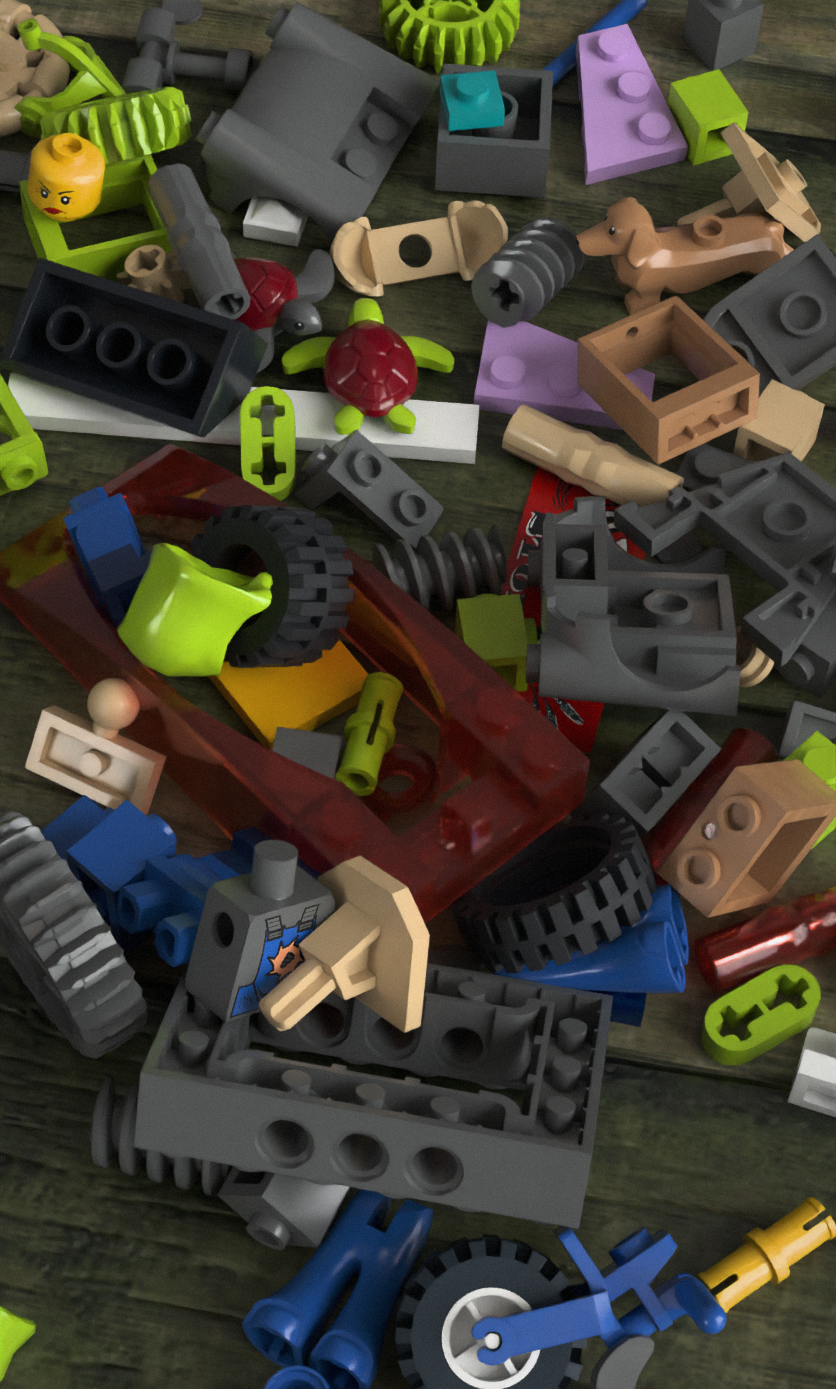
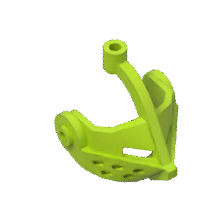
M27 19L18 25L17 29L26 50L35 51L42 48L61 56L69 64L70 70L77 73L64 91L50 98L27 96L17 103L14 109L21 113L19 118L23 128L21 132L41 139L40 120L46 113L81 104L83 101L100 94L103 95V98L126 94L100 57L96 55L90 43H85L78 37L70 35L61 38L52 33L42 32L36 19Z

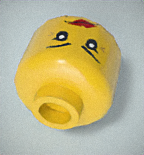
M73 133L51 135L40 140L33 148L30 159L27 193L32 204L42 213L57 221H74L92 213L99 205L105 171V160L101 151L89 140Z

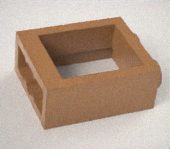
M677 295L577 339L578 385L657 465L757 419L760 373ZM672 354L699 381L652 402L625 374Z
M798 759L737 766L657 873L707 918L770 903L836 817V791ZM708 823H712L717 830V834L713 839L708 838L705 833V827Z

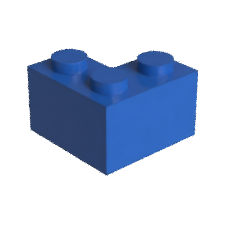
M83 795L46 826L41 833L46 841L52 842L61 859H66L73 875L78 881L82 882L83 889L91 901L97 904L98 912L105 923L111 927L110 932L117 944L124 950L123 956L125 958L149 937L153 931L147 930L131 935L117 923L116 914L119 890L123 886L143 881L146 859L161 855L168 859L176 856L177 839L172 829L161 817L154 813H149L146 816L128 800L124 801L115 810L110 807L103 810L89 797Z

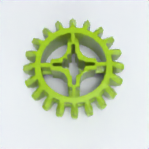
M379 0L378 22L381 26V33L386 38L387 47L396 49L400 59L407 60L413 58L418 69L425 65L434 66L438 74L443 69V64L482 66L484 61L497 63L499 54L510 50V45L516 37V30L519 29L520 0Z
M174 87L156 88L93 100L50 111L40 120L42 130L40 138L43 140L51 135L63 133L79 135L89 140L101 151L105 164L142 157L183 145L192 136L189 124L191 116L188 104L185 105L181 90Z

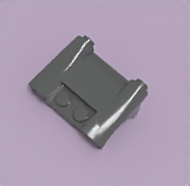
M296 2L291 11L284 6L280 7L265 32L266 35L273 39L270 45L271 50L263 57L232 107L227 109L222 117L212 111L195 141L204 146L199 156L202 158L201 164L204 165L205 177L212 190L209 198L222 210L231 215L241 202L252 197L263 196L280 199L300 208L313 218L324 231L330 245H332L337 231L344 224L353 222L363 216L392 163L439 87L440 81L303 4Z
M605 496L574 497L573 509L557 515L547 512L543 522L541 550H528L527 587H539L542 633L540 635V644H527L526 683H538L539 697L737 716L741 668L736 666L737 635L729 574H724L726 547L713 544L706 551L689 560L673 564H656L634 557L615 542L607 524Z

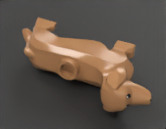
M633 197L620 199L616 204L607 209L602 221L575 237L576 244L581 252L586 255H611L616 272L614 278L618 289L632 288L625 295V305L630 316L660 303L662 291L684 294L697 291L738 273L760 274L794 250L784 242V226L778 221H771L758 212H749L728 218L703 215L698 217L694 223L654 229L650 214Z

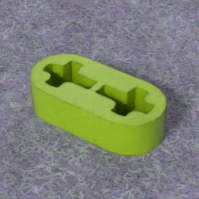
M264 386L248 393L241 405V471L244 486L249 495L259 502L272 504L287 498L295 488L297 479L296 426L294 408L289 396L276 387ZM263 406H274L275 414L284 416L274 419V437H263L261 421L259 418H256L262 414ZM263 453H274L277 471L286 472L276 475L275 484L263 485L261 475L253 474L263 471Z
M783 964L771 968L720 997L709 1006L702 1024L701 1044L705 1052L714 1061L723 1065L739 1066L752 1061L802 1032L812 1023L821 999L820 986L816 978L802 967ZM779 989L786 996H792L795 993L801 996L797 1009L791 1003L786 1002L769 1011V1008L774 1004ZM750 1019L753 1020L747 1025L743 1041H740L734 1034L725 1037L719 1034L723 1021H726L729 1026L734 1028Z

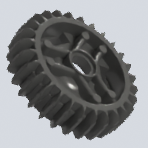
M6 812L0 815V946L9 958L10 964L14 966L22 978L23 984L34 995L37 1004L41 1005L45 1010L51 1023L57 1025L62 1036L68 1038L73 1048L78 1049L82 1055L97 1059L106 1052L113 1051L144 1028L147 1023L148 1012L146 1010L147 1003L141 996L143 990L133 977L135 971L123 956L124 950L117 944L110 932L111 927L101 917L97 910V904L91 901L83 889L82 882L78 881L69 869L66 859H61L52 842L45 840L39 827L33 826L29 818L23 817L21 813Z

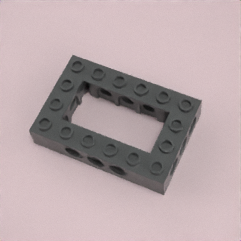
M187 963L140 1072L134 1137L135 1148L160 1152L171 1158L189 1157L232 1165L239 1170L247 1172L266 1171L304 1178L318 1185L336 1184L375 1191L394 1199L413 1198L451 1205L465 1212L484 1211L522 1218L541 1226L560 1225L579 1229L593 1152L613 995L427 963L421 1026L403 1033L356 998L352 997L344 1000L332 991L320 1003H328L338 1009H329L319 1003L291 1029L280 1032L268 1022L262 1012L225 1023L184 988L189 963ZM456 1027H465L473 1030L475 1033H463L458 1031ZM250 1042L272 1045L284 1052L307 1051L340 1057L351 1064L365 1065L373 1063L407 1069L413 1074L423 1077L440 1075L477 1082L481 1086L490 1089L512 1088L524 1090L522 1113H520V1107L515 1101L494 1092L479 1090V1094L421 1084L420 1079L406 1077L404 1081L348 1071L347 1066L332 1063L331 1067L276 1058L272 1052L248 1050ZM285 1120H289V1121L295 1122V1123H297V1124H293V1123L287 1122V1121H285ZM359 1134H365L371 1137H365ZM432 1147H438L444 1150H437Z

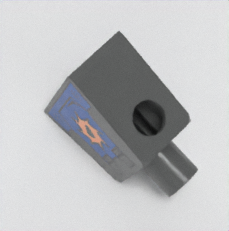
M265 840L257 843L254 847L252 872L217 881L207 891L184 988L225 1023L261 1012L259 1009L260 1000L305 961L298 944L335 912V899L331 891L297 866L298 850L288 842Z

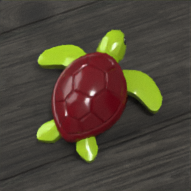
M362 298L356 300L352 306L348 327L337 337H315L293 346L284 353L282 368L285 374H295L304 370L323 367L322 375L325 386L336 400L345 405L336 413L334 418V428L339 435L351 434L356 429L359 431L366 416H383L385 423L391 430L398 433L412 434L415 431L416 417L403 404L410 399L417 387V367L451 373L454 367V357L449 350L430 340L416 336H399L391 328L384 325L383 315L378 303L373 299Z

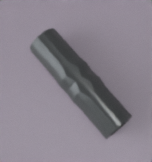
M175 163L158 169L148 181V192L166 229L168 243L176 253L178 266L186 274L201 309L234 320L239 318L250 306L251 297L231 256L228 240L221 233L219 220L209 209L191 168L185 164Z

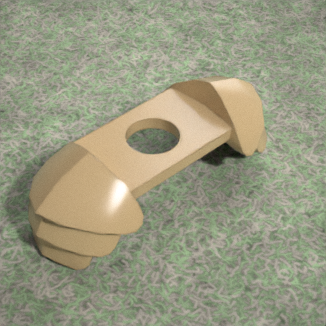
M477 200L467 203L453 201L448 205V217L371 230L367 217H360L353 222H347L337 231L329 254L332 257L335 278L355 293L378 297L384 295L383 286L460 273L464 281L473 280L474 274L507 242L508 227L497 208L491 204H485ZM418 236L428 243L431 256L427 264L416 268L410 267L402 261L399 255V245L404 238Z

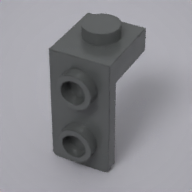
M357 429L334 446L329 447L324 442L313 451L301 467V470L307 476L293 494L312 510L340 491L395 541L401 539L408 541L413 551L416 550L419 538L430 533L443 513V507Z

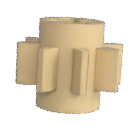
M145 245L135 249L125 261L126 271L118 273L116 276L121 284L183 303L185 297L183 290L191 288L186 274L178 266L174 250L166 254L164 249L158 245Z

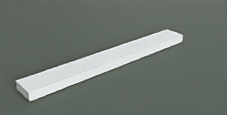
M10 373L8 388L33 429L241 445L240 410L242 403L209 434L202 438ZM251 387L250 392L258 387ZM280 389L292 400L296 426V450L314 451L324 442L329 447H332L349 435H339L335 431V415L345 405L336 400L331 393ZM409 399L403 405L416 417L415 431L412 434L398 433L391 430L385 423L383 416H366L359 429V432L387 457L475 464L480 405ZM263 406L262 414L256 417L261 421L263 437H274V419L284 417L275 414L274 406Z

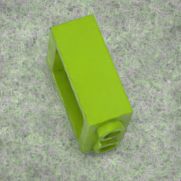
M151 154L105 164L100 203L92 213L79 219L144 204L154 231L73 250H68L59 224L66 222L48 217L33 205L27 193L28 180L20 181L19 187L24 223L38 260L43 258L119 283L116 276L118 273L126 271L125 261L135 249L145 245H158L164 249L166 254L173 250L168 243L166 229L148 192V181L157 171Z

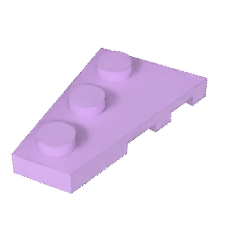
M628 24L578 35L576 63L579 101H581L582 108L581 136L582 146H584L585 185L684 161L688 145Z
M488 320L474 395V405H480L479 410L513 415L521 405H527L562 422L623 430L578 385L577 342L525 321H518L513 326L503 328ZM642 368L625 374L652 401L655 374Z

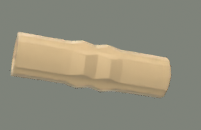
M521 405L516 410L503 436L502 449L557 475L568 484L580 486L594 496H605V499H609L619 505L635 501L639 508L667 499L671 489L680 486L683 488V477L629 453L616 443L603 441L590 431L577 429L527 405Z

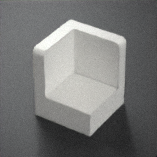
M811 1027L808 1030L788 1103L836 1117L835 1033L816 1027Z

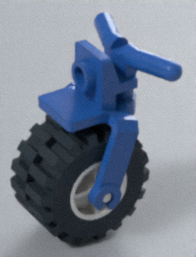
M558 1226L552 1231L580 1272L582 1283L570 1285L571 1283L560 1269L546 1255L515 1238L509 1240L499 1238L498 1235L482 1234V1238L469 1240L464 1237L452 1241L451 1246L440 1252L434 1251L424 1260V1265L418 1272L411 1275L405 1285L402 1300L398 1304L395 1340L398 1362L403 1377L406 1376L411 1389H567L572 1379L578 1381L583 1368V1364L580 1361L582 1348H587V1338L599 1335L609 1349L625 1335L639 1333L649 1336L656 1330L662 1332L673 1324L672 1321L683 1315L690 1316L702 1332L717 1334L725 1327L727 1317L724 1309L703 1283L688 1273H677L655 1290L651 1289L650 1283L677 1248V1244L665 1230L661 1229L651 1236L647 1229L642 1227L631 1233L608 1251L614 1262L599 1271L570 1227ZM631 1289L640 1304L617 1320L612 1313L610 1302Z

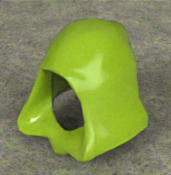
M167 543L155 544L148 568L139 583L123 621L117 628L118 635L142 665L166 676H219L227 645L247 619L270 605L272 600L270 591L273 585L272 576L267 572H261L257 577H250L226 569L213 568L177 546Z

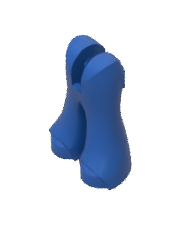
M670 884L657 885L656 893L651 894L653 904L648 911L639 912L641 919L632 927L619 926L622 935L611 942L600 939L596 942L598 949L585 956L578 950L571 953L570 962L558 966L554 959L547 962L543 970L530 972L526 965L519 973L506 974L504 968H502L498 972L492 971V974L585 991L653 994L683 993L686 984L683 965L688 964L689 944L679 893Z
M359 1189L342 1211L323 1242L298 1273L279 1290L254 1304L242 1321L243 1331L249 1341L267 1359L283 1368L295 1365L304 1366L310 1355L309 1368L317 1371L326 1380L329 1389H370L379 1367L384 1336L400 1292L426 1243L433 1220V1210L408 1199L400 1207L386 1233L379 1229L388 1212L391 1198L379 1192ZM354 1275H359L357 1284L344 1308L313 1349L320 1333Z

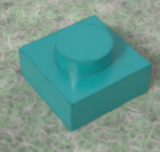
M495 70L440 75L439 92L448 131L504 126L505 107Z

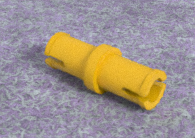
M808 1197L803 1200L801 1205L765 1230L755 1227L743 1235L742 1246L706 1271L695 1275V1278L702 1282L708 1291H711L724 1281L729 1282L730 1285L714 1296L725 1313H728L731 1307L767 1282L779 1284L789 1277V1267L827 1240H832L836 1237V1225L832 1217L828 1216L810 1230L805 1231L803 1226L825 1210V1207L817 1199Z

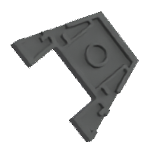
M790 452L718 474V483L687 492L680 486L669 490V497L667 499L639 508L636 502L633 501L623 504L614 510V526L650 557L694 528L701 527L779 592L742 618L741 634L780 667L788 663L836 593V578L826 575L836 543V489Z

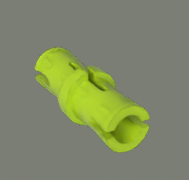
M375 672L366 676L362 685V694L356 713L352 714L346 721L343 736L347 744L335 781L343 791L352 795L366 796L374 792L378 783L377 777L384 753H387L394 744L396 729L393 720L398 702L403 693V686L396 677L390 674ZM372 723H373V727H372V731H371V734H370L369 741H368V743H366V742H367L368 735H369V731H370V728H371V725H372Z

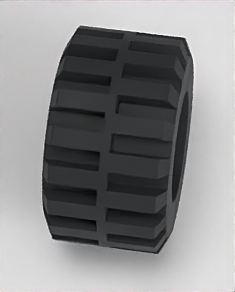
M243 505L222 509V516L213 515L204 523L205 534L196 533L191 543L194 557L204 561L210 567L226 569L250 577H257L261 572H267L272 576L273 585L270 588L272 594L270 605L263 611L252 615L242 624L227 645L224 662H229L230 666L238 668L302 666L303 663H313L322 658V650H331L339 641L336 630L346 629L350 615L345 612L347 603H353L355 588H349L348 576L354 574L352 562L344 560L342 555L347 547L341 536H331L333 525L325 518L315 517L314 511L305 508Z

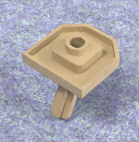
M734 122L723 130L721 135L742 171L722 186L724 199L681 217L677 221L678 225L694 223L698 217L703 215L728 218L744 213L758 212L771 221L782 223L804 242L819 234L821 223L801 192L807 186V183L798 169L788 159L780 164L771 153Z
M362 856L344 861L318 877V881L331 891L335 899V912L298 944L305 961L260 1000L259 1009L273 1027L280 1032L291 1029L333 991L344 1000L352 997L356 998L403 1033H407L421 1026L430 934L406 885Z

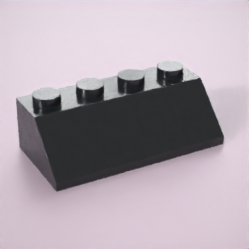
M39 258L1 353L0 369L204 438L232 413L250 392L268 343L243 322Z

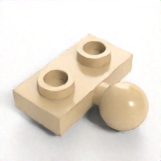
M107 678L98 682L91 689L87 700L88 712L94 723L56 705L43 709L24 768L81 795H86L90 799L114 810L124 801L128 800L142 813L147 815L167 756L118 734L119 729L127 727L135 720L140 709L139 695L133 685L121 678Z

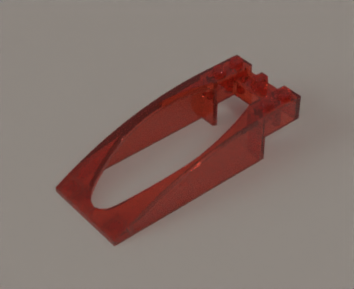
M172 444L166 445L102 486L108 498L119 493L122 494L131 516L156 515L160 519L165 516L206 522L213 515L222 516V509L231 506L263 505L289 507L241 477ZM71 507L0 552V601L89 693L98 682L107 678H121L132 688L138 698L140 709L135 720L124 729L137 743L167 756L163 770L231 840L233 832L255 826L273 840H281L294 845L298 850V858L321 874L326 873L344 861L362 856L409 888L425 924L580 806L584 801L590 760L443 623L348 547L342 555L344 560L352 562L354 574L348 576L349 588H355L354 601L346 605L345 612L350 615L346 629L338 630L380 671L396 677L402 683L403 693L440 727L436 775L438 791L443 794L467 775L474 781L465 789L459 790L443 802L442 806L399 838L343 782L292 761L231 729L188 702L151 668L142 665L119 637L118 631L99 606L79 568L76 559V548L63 520V517L73 513Z

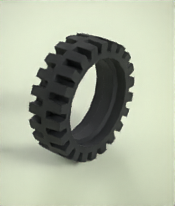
M585 813L574 815L566 824L562 818L549 821L547 828L538 831L536 826L523 831L524 838L518 841L510 837L499 843L500 851L485 852L477 858L480 865H469L461 873L463 879L454 882L451 887L453 893L449 894L448 900L459 932L472 958L480 967L486 966L488 971L498 972L504 968L507 974L519 973L527 965L529 971L533 972L543 970L547 962L554 959L557 966L570 962L571 953L578 950L585 956L598 949L596 942L600 939L611 942L622 935L619 926L632 927L641 919L639 912L648 911L653 904L651 894L656 893L657 879L645 847L634 824L630 820L625 821L623 816L617 814L610 818L608 813H596L589 819ZM575 882L571 886H568L549 896L531 901L535 897L542 895L550 890H553L561 885Z

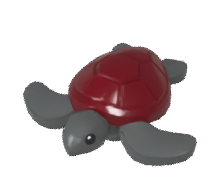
M315 249L311 252L304 270L296 277L286 266L264 258H236L235 254L230 251L251 297L250 306L247 311L235 320L243 322L268 343L257 373L266 368L273 360L274 337L283 330L296 336H304L321 331L322 321L320 314L311 303L324 299L334 284V265L331 255L326 251ZM192 287L184 291L183 304L201 309Z

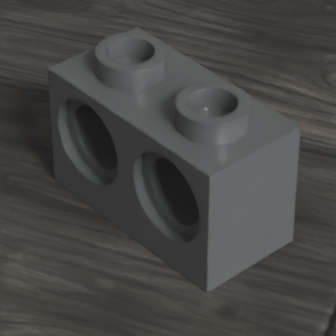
M667 710L630 744L568 814L573 817L574 815L586 813L589 819L596 813H608L610 818L617 814L623 816L625 821L630 820L641 838L650 831L720 752L721 748L683 711Z

